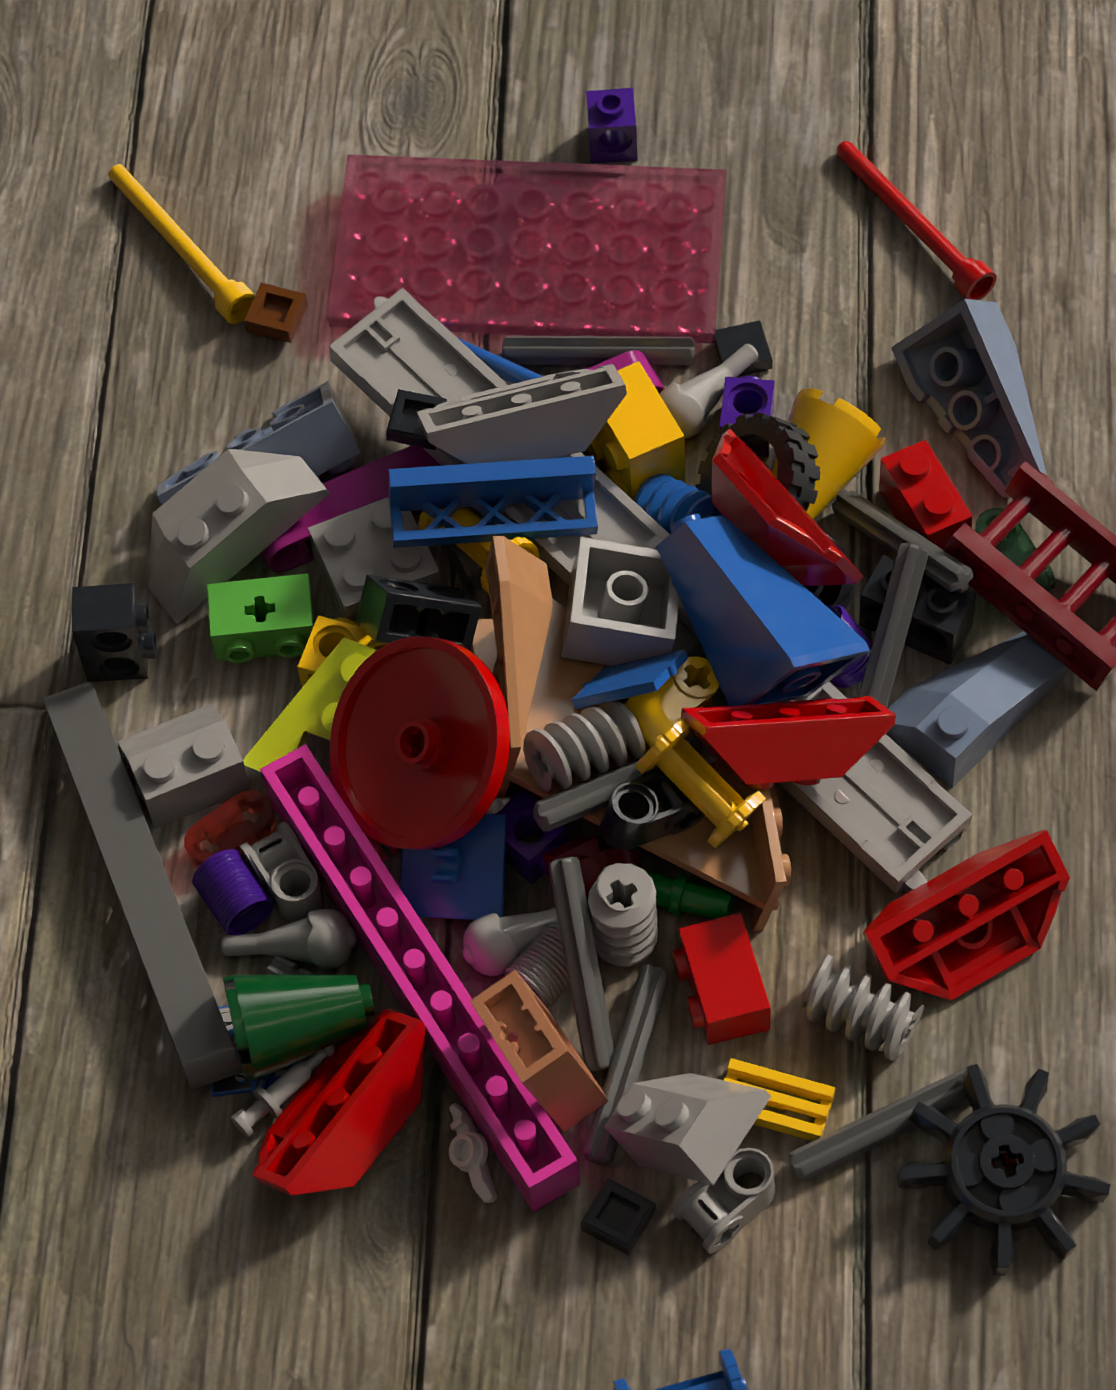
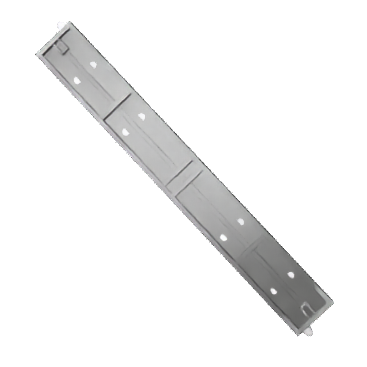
M401 288L389 299L381 296L374 299L375 310L329 345L331 362L389 417L391 416L398 389L445 398L449 401L461 396L508 385L440 321L422 307L404 288ZM436 447V450L423 448L441 466L466 464ZM579 452L571 454L570 457H581L584 455ZM596 466L594 498L598 522L597 534L529 539L538 547L539 558L547 563V566L568 585L570 584L571 570L580 537L657 550L656 546L670 535ZM583 499L560 501L552 510L564 520L585 519ZM524 503L510 504L502 513L503 516L514 524L527 523L536 514ZM679 598L675 641L671 652L685 650L687 655L697 645L699 639ZM828 681L810 696L792 701L847 698ZM715 695L711 697V706L729 705L725 695L722 699ZM886 734L842 778L821 779L817 785H800L792 781L778 782L895 894L899 890H904L908 893L927 882L919 868L942 847L947 851L961 839L962 833L970 827L973 815Z

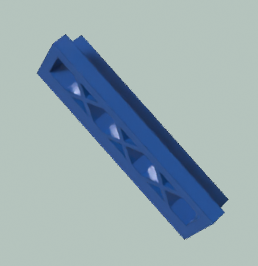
M594 456L389 469L388 499L393 548L492 541L493 536H504L512 540L516 537L535 539L597 534L598 522L594 498L596 477ZM583 499L585 519L564 520L552 510L560 501ZM524 503L536 512L527 523L514 524L502 515L503 511L510 504ZM460 507H474L485 516L476 526L463 527L450 518ZM422 510L434 519L425 530L403 531L401 511Z

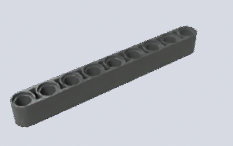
M92 681L42 698L191 1091L242 1073L231 1038Z

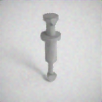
M335 1044L316 1052L305 1063L296 1062L266 1090L260 1086L253 1090L258 1101L246 1111L241 1109L230 1117L236 1128L249 1138L253 1134L252 1127L267 1113H270L275 1118L281 1116L283 1112L279 1106L311 1079V1070L326 1056L330 1057L334 1053Z

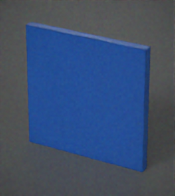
M485 814L464 836L439 848L429 850L402 848L400 889L418 917L476 920L496 913L498 917H503L508 815Z

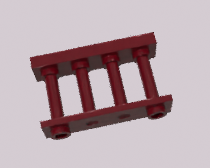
M1025 461L1018 468L1005 490V493L1013 500L981 533H977L964 523L952 535L944 551L972 570L973 578L968 582L969 586L1093 690L1097 691L1116 668V648L1114 647L1116 645V614L1100 632H1095L1074 613L1107 578L1116 584V536L1057 488L1046 474L1037 471ZM1030 513L1050 529L1052 533L1020 566H1016L995 547ZM1069 545L1092 565L1060 599H1056L1040 586L1035 579Z

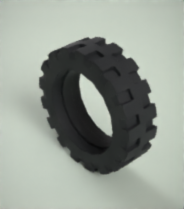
M754 412L753 416L748 414L736 417V423L725 424L719 430L721 435L718 439H712L706 449L709 453L706 461L701 460L697 473L701 475L700 484H696V488L712 496V459L722 435L730 428L754 453L764 445H772L778 462L777 479L807 512L810 503L814 504L817 498L818 491L814 490L815 481L820 480V467L815 465L814 460L818 457L815 445L808 443L810 436L803 429L797 428V425L760 412Z

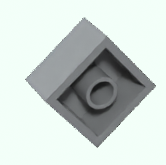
M388 497L308 527L314 561L341 618H347L355 622L366 574L441 585L440 571L428 546L393 548ZM401 511L403 531L420 530L411 511Z
M580 537L570 576L561 657L613 666L671 652L675 641L679 596L658 550Z

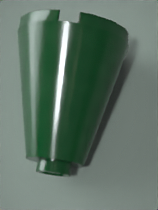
M231 975L222 977L245 1083L264 1078L367 1029L366 1017L375 1016L369 983L358 985L356 975Z

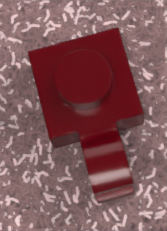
M585 834L542 854L550 884L549 862L562 858L577 857L580 861L586 897L589 896L590 889L605 867L617 863L634 864L641 859L638 847L631 850L616 849L605 840L598 844L596 837Z

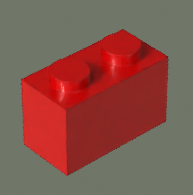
M926 439L881 458L879 492L897 520L942 550L945 549L952 535L964 523L972 528L973 516Z
M738 913L679 928L680 948L672 950L673 962L679 981L689 980L693 996L686 997L689 1017L694 1029L703 1027L708 1045L770 1030L771 1007L742 914Z

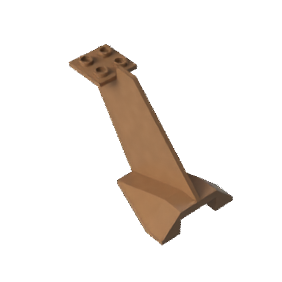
M493 536L485 563L493 619H478L471 651L485 663L496 678L506 702L509 716V758L503 782L496 798L506 796L510 781L546 798L563 790L556 785L553 779H551L552 787L549 792H543L536 784L525 761L523 752L524 738L527 732L536 728L543 730L545 725L554 721L562 722L563 718L573 713L580 715L581 711L588 707L575 709L572 699L584 688L583 684L590 682L604 667H609L610 665L561 657L566 608L551 596L547 563L506 537ZM630 697L619 699L618 701L625 704ZM691 729L684 739L695 735ZM645 742L646 754L651 747ZM628 752L626 764L635 761ZM608 759V771L618 768L617 766L613 765L611 761ZM716 760L709 764L744 800L758 791L766 798L746 819L748 825L741 831L736 829L717 848H714L708 842V839L716 829V826L705 816L690 829L681 833L666 835L639 847L748 901L753 931H763L772 911L778 909L779 897L784 886H788L791 880L790 859L788 854L781 853L779 838L782 835L783 821L776 785L773 783V786L768 789L747 787L742 784L736 775L724 767L719 760ZM590 766V779L599 776ZM571 773V775H572V785H571V787H573V786H575V785H577V784L582 783V782L578 781V780L574 777V775ZM606 807L582 818L600 826V821ZM623 813L626 817L630 819H635L630 814Z

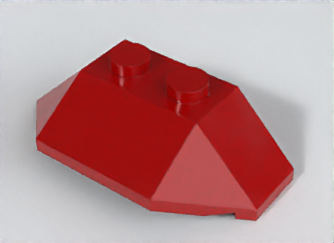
M729 428L722 435L712 459V503L803 586L857 584L864 576L757 455Z
M864 696L848 699L832 698L771 704L682 708L681 719L684 718L692 732L724 767L741 780L742 784L755 789H768L775 782L792 781L800 785H817L821 779L842 778L895 725L896 714L873 697Z
M1041 830L979 852L887 905L862 933L886 980L947 1000H953L1041 949L1055 916L1061 893L1065 891L1070 876L1048 831Z
M386 1008L375 1017V1023L367 1026V1029L352 1035L335 1048L334 1053L324 1060L311 1079L307 1081L283 1111L282 1115L278 1117L266 1132L259 1153V1164L254 1168V1178L262 1184L289 1195L355 1186L359 1179L369 1171L374 1160L393 1136L403 1128L408 1117L421 1102L426 1026L422 1021Z

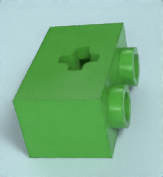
M308 573L207 584L210 637L217 662L244 663L257 657L279 655L292 658L303 654L315 624L314 599Z

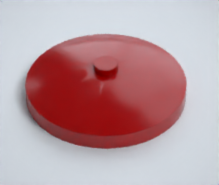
M423 636L395 640L375 651L357 668L344 688L334 714L330 736V764L336 791L365 834L391 847L429 850L456 841L468 833L483 818L502 785L510 749L509 716L506 702L496 678L478 656L462 645L452 641Z

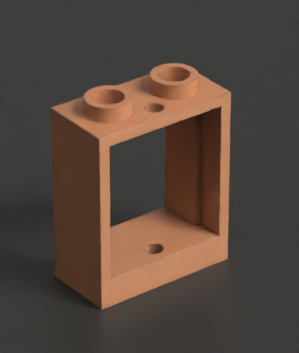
M516 970L470 1001L522 1084L564 1132L609 1101L557 1020Z

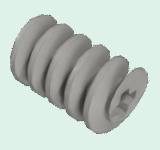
M618 700L601 703L598 707L590 706L583 709L580 715L573 713L564 717L562 722L554 721L545 725L543 730L536 728L529 731L523 742L526 764L536 784L543 792L550 791L552 787L551 779L559 788L564 790L572 785L571 773L578 781L584 782L590 779V766L600 775L608 772V759L613 765L620 767L627 762V752L636 760L643 757L646 751L644 738L637 719Z
M617 863L605 867L589 891L588 907L596 954L603 962L615 967H630L641 963L652 953L657 944L656 889L652 878L643 869L635 865Z
M828 954L817 967L804 994L802 1008L807 1006V1019L816 1023L827 1014L826 1028L836 1032L846 1024V1038L853 1042L860 1039L866 1032L865 1048L875 1051L885 1042V1058L894 1061L904 1052L921 1018L924 1006H920L915 1012L909 1011L911 994L907 992L895 1003L891 1002L892 985L887 982L876 994L870 992L872 975L868 973L857 984L852 983L853 966L849 964L837 975L833 974L834 957Z

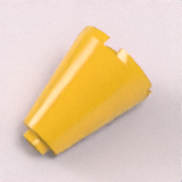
M803 388L794 399L788 422L797 425V428L803 429L810 436L808 443L815 445L818 457L814 460L815 465L820 467V480L815 481L814 490H817L818 493L815 503H810L807 513L814 520L881 450L886 442V438H877L881 431L878 424L847 401L837 397L834 404L831 405L819 400L824 391ZM777 458L775 459L774 466L772 469V473L776 478L778 466Z

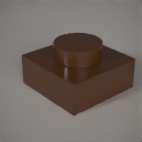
M261 282L244 319L246 332L291 343L308 306L306 294Z

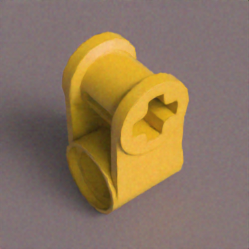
M698 656L688 657L677 670V674L670 677L657 691L630 697L624 705L637 719L644 741L652 747L656 737L660 734L664 736L681 720L682 708L711 706V697L718 691L719 682L707 659Z

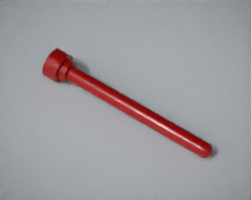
M842 141L838 144L836 149L838 157L953 272L954 287L965 299L980 300L992 290L996 283L997 275L982 260L967 259L851 142Z

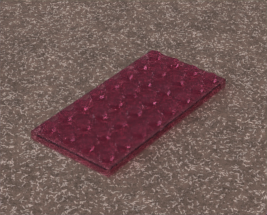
M347 154L327 314L329 327L352 328L375 310L374 299L381 296L389 299L401 288H404L450 332L527 336H690L694 338L695 343L715 344L727 170Z

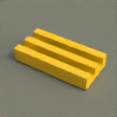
M733 1058L730 1059L724 1081L764 1089L771 1096L766 1106L780 1110L786 1109L815 1118L813 1124L763 1109L753 1125L809 1141L822 1137L835 1097L836 1087ZM738 1079L820 1102V1104L738 1081Z

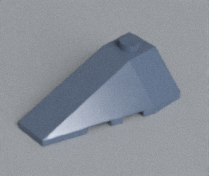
M963 299L891 347L909 391L919 402H925L939 418L937 423L947 434H953L968 451L967 457L1003 498H1010L1005 493V490L1018 468L1025 461L1037 471L1046 474L1016 344L997 302Z
M328 381L272 412L274 419L265 429L255 428L251 430L246 428L235 435V439L226 446L227 449L300 456L316 476L327 471L330 475H335L348 469L356 462L354 456L361 453L359 442ZM213 451L205 454L157 484V497L163 505L217 459L220 456L218 452Z
M1023 631L908 688L888 708L896 714L895 725L886 735L953 788L1070 669Z

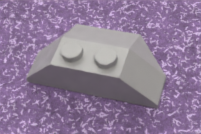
M610 364L597 367L595 370L580 369L555 373L461 396L438 404L435 408L418 411L417 415L428 442L466 464L570 457L571 454L586 451L624 399L627 391L626 385L615 366Z
M227 449L152 513L149 589L172 620L178 624L208 598L207 584L222 583L230 580L327 497L330 492L300 456Z

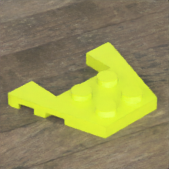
M344 637L243 760L244 766L260 771L264 766L303 746L309 733L330 741L334 714L344 688L357 668L377 650Z

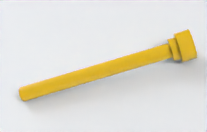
M117 164L111 167L108 173L109 179L214 292L213 298L216 310L230 324H238L244 321L255 294L243 282L228 280L123 165Z

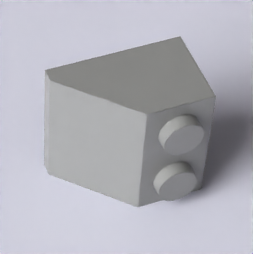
M213 704L117 741L154 829L251 790L240 752L225 719Z
M693 1073L636 1082L631 1085L627 1093L620 1099L617 1108L604 1127L638 1166L714 1185L771 1096L764 1089Z

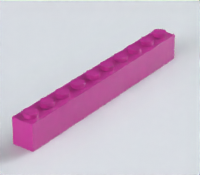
M305 744L261 768L260 771L267 799L282 822L286 821L294 831L305 855L316 869L319 880L339 911L350 921L358 941L405 1014L420 1019L426 1026V1047L532 1212L579 1186V1170L576 1157L544 1108L516 1075L470 1002L472 1000L471 996L307 745Z

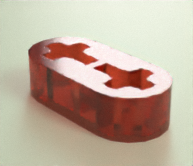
M254 790L243 791L193 824L184 838V847L191 866L197 869L206 859L220 851L229 849L239 851L238 846L247 842L249 845H252L271 835L276 823L273 806L269 798L262 792ZM247 810L252 814L259 813L261 820L255 824L249 819L243 821L242 813ZM204 840L211 844L217 842L218 850L211 854L207 849L201 850L199 844Z

